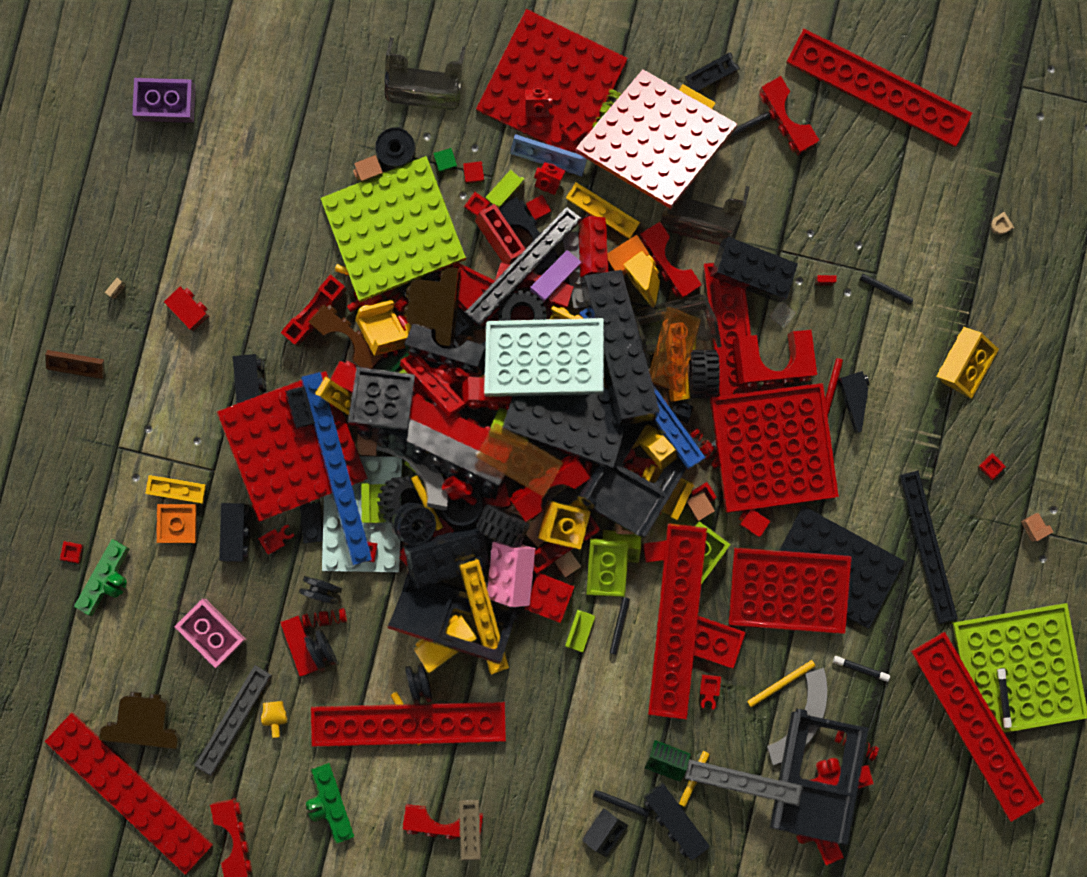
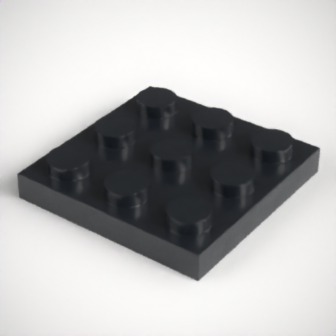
M357 367L348 424L407 432L415 375Z

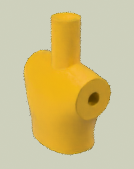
M283 701L263 703L262 725L271 726L272 738L280 737L279 725L287 723V713L284 709Z

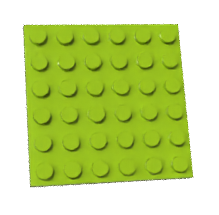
M427 156L321 198L359 302L467 260Z
M1067 603L952 622L958 655L1004 733L1087 718V705ZM1005 668L1012 724V727L1004 728L997 672V669Z

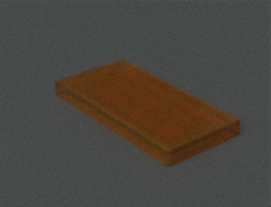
M667 307L649 370L653 384L681 393L701 319Z
M494 423L475 456L541 496L545 495L563 464L560 460L497 423Z

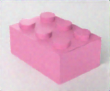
M498 541L492 542L487 588L490 600L510 607L530 605L535 548L523 544L520 547H512Z
M202 599L175 626L215 668L220 667L247 640L207 599Z

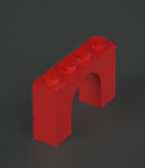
M812 330L793 331L787 334L790 359L788 365L782 371L771 370L763 364L759 354L757 335L739 336L733 339L739 385L745 384V387H754L760 382H763L764 385H773L775 381L782 380V384L792 383L793 379H800V382L811 381V377L817 375Z

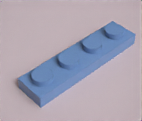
M516 134L510 151L512 155L544 164V162L554 164L566 172L579 176L583 175L587 159L579 154Z

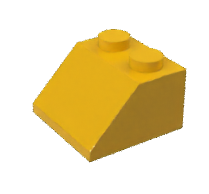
M641 251L623 265L631 283L653 308L656 305L660 284L657 275L659 271L655 267L656 263L650 255L646 256Z
M547 500L538 538L547 542L581 549L590 511Z

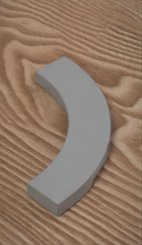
M377 445L376 450L406 460L409 466L422 478L427 494V507L447 509L448 497L447 492L442 489L444 479L441 473H434L427 466L417 465L410 458L398 456L393 450Z
M821 668L805 673L807 682L805 710L808 711V715L823 718L827 703V680L825 670ZM809 726L805 745L814 736L819 728L818 726ZM787 735L767 746L772 765L782 762Z

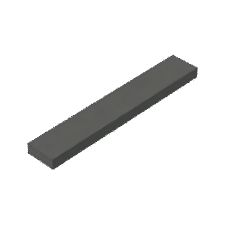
M254 665L199 757L195 767L210 776L213 775L272 676L270 673Z
M689 760L685 776L687 780L799 806L803 786L694 760Z

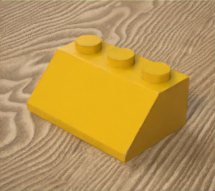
M963 327L936 377L945 385L972 399L999 349L981 332Z
M461 614L458 617L454 615L449 619L445 630L446 634L470 642L476 639L474 631ZM422 639L415 644L417 647L414 648L415 653L428 673L459 652Z

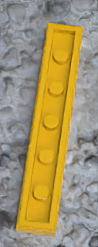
M474 560L459 565L481 645L496 649L501 637L479 560ZM505 652L500 664L486 660L491 675L509 668Z

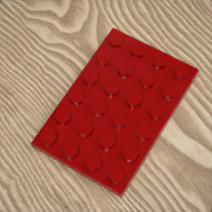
M734 548L729 625L845 634L851 556Z

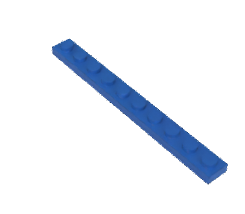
M587 308L579 313V316L583 319H590ZM653 385L660 411L656 420L653 421L668 442L676 449L677 455L689 470L703 461L705 456Z
M321 372L303 376L301 381L307 392L315 422V432L351 563L356 565L372 560L331 408L329 402L315 394L323 382Z

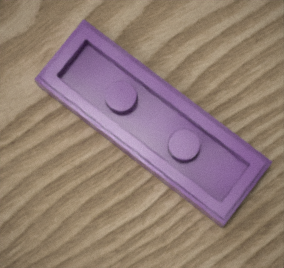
M566 250L530 287V291L545 302L581 265V261Z

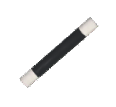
M834 656L833 663L885 682L889 681V674Z
M1005 668L997 669L1003 723L1004 728L1012 727L1006 672Z

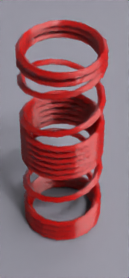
M394 289L383 293L384 296L388 295L387 299H392L396 297L393 302H395L397 297L401 294V292H399L397 295L388 298L390 293ZM402 296L395 302L394 306L399 312H402L409 301L405 296Z
M697 428L690 434V436L693 438L701 436L698 440L700 441V439L703 437V434L696 436L700 433V431ZM709 440L702 442V444H705L700 448V451L704 456L708 454L705 460L717 455L716 453L708 458L715 447ZM718 456L711 464L713 469L719 466V462H715Z
M339 608V622H337L334 612L331 610L330 624L327 610L319 612V620L316 612L314 613L313 626L308 614H303L304 629H308L309 624L314 628L316 619L320 627L331 625L332 613L337 624L340 623V620L341 623H346L345 608Z
M838 731L835 742L839 744L845 732ZM846 734V736H845V740H844L843 746H844L845 743H846L847 734ZM869 744L865 757L867 758L873 749L869 758L873 761L879 752V747L874 746L870 749Z

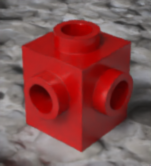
M536 88L534 90H525L526 116H549V108H552V97L548 96V89Z
M544 162L541 168L538 167L535 172L534 178L536 182L534 186L544 192L555 195L561 185L565 170L556 167L554 164Z

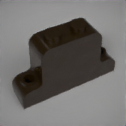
M446 268L441 272L440 282L414 280L407 287L406 297L409 298L408 306H405L404 311L407 322L411 326L415 324L435 329L434 339L440 345H454L462 269Z
M130 691V695L120 699L117 723L107 722V725L101 728L99 740L172 749L180 747L181 737L175 729H167L169 702L161 698L160 694H150L148 697L142 696V692Z

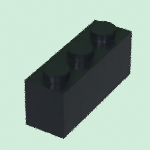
M221 503L219 561L245 562V558L249 556V547L246 546V538H249V527H246L247 519H250V508H247L245 503Z

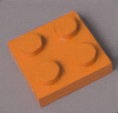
M157 504V543H196L197 504Z

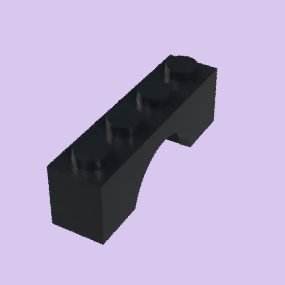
M516 197L498 208L511 228L525 230L533 241L541 234L536 228L538 224L534 217H529L526 213L528 208L523 200L519 201ZM555 250L537 266L535 272L538 275L547 271L557 261L558 255Z
M415 324L412 325L404 344L406 351L411 356H421L433 363L441 362L449 368L457 367L469 374H479L486 358V346L466 341L458 348L444 349L433 341L431 329Z

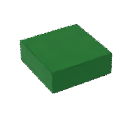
M452 148L433 153L439 172L457 167Z

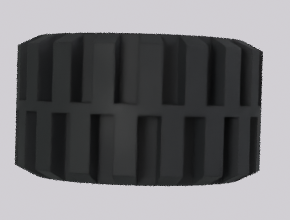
M529 291L513 292L500 305L498 310L499 321H512V310L518 306L531 308L534 313L533 320H546V308L543 305V301L536 294L533 295Z
M692 350L689 361V386L692 398L717 397L720 382L719 355L717 351Z
M412 477L391 478V480L385 482L386 486L380 488L382 493H378L380 501L377 502L378 506H381L379 511L380 514L384 513L383 518L389 520L391 524L396 510L401 507L399 499L403 491L408 495L409 503H418L424 506L411 480Z
M485 505L476 528L482 534L495 541L512 547H520L530 524L528 521L525 522L521 516L496 505Z

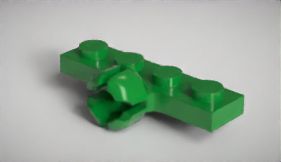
M111 539L76 601L75 608L89 616H93L105 594L113 598L123 594L124 591L117 588V586L121 585L126 588L127 580L118 573V570L130 548Z
M330 763L310 769L317 789V796L307 800L306 809L318 808V810L308 813L310 819L314 822L326 819L335 844L355 837Z

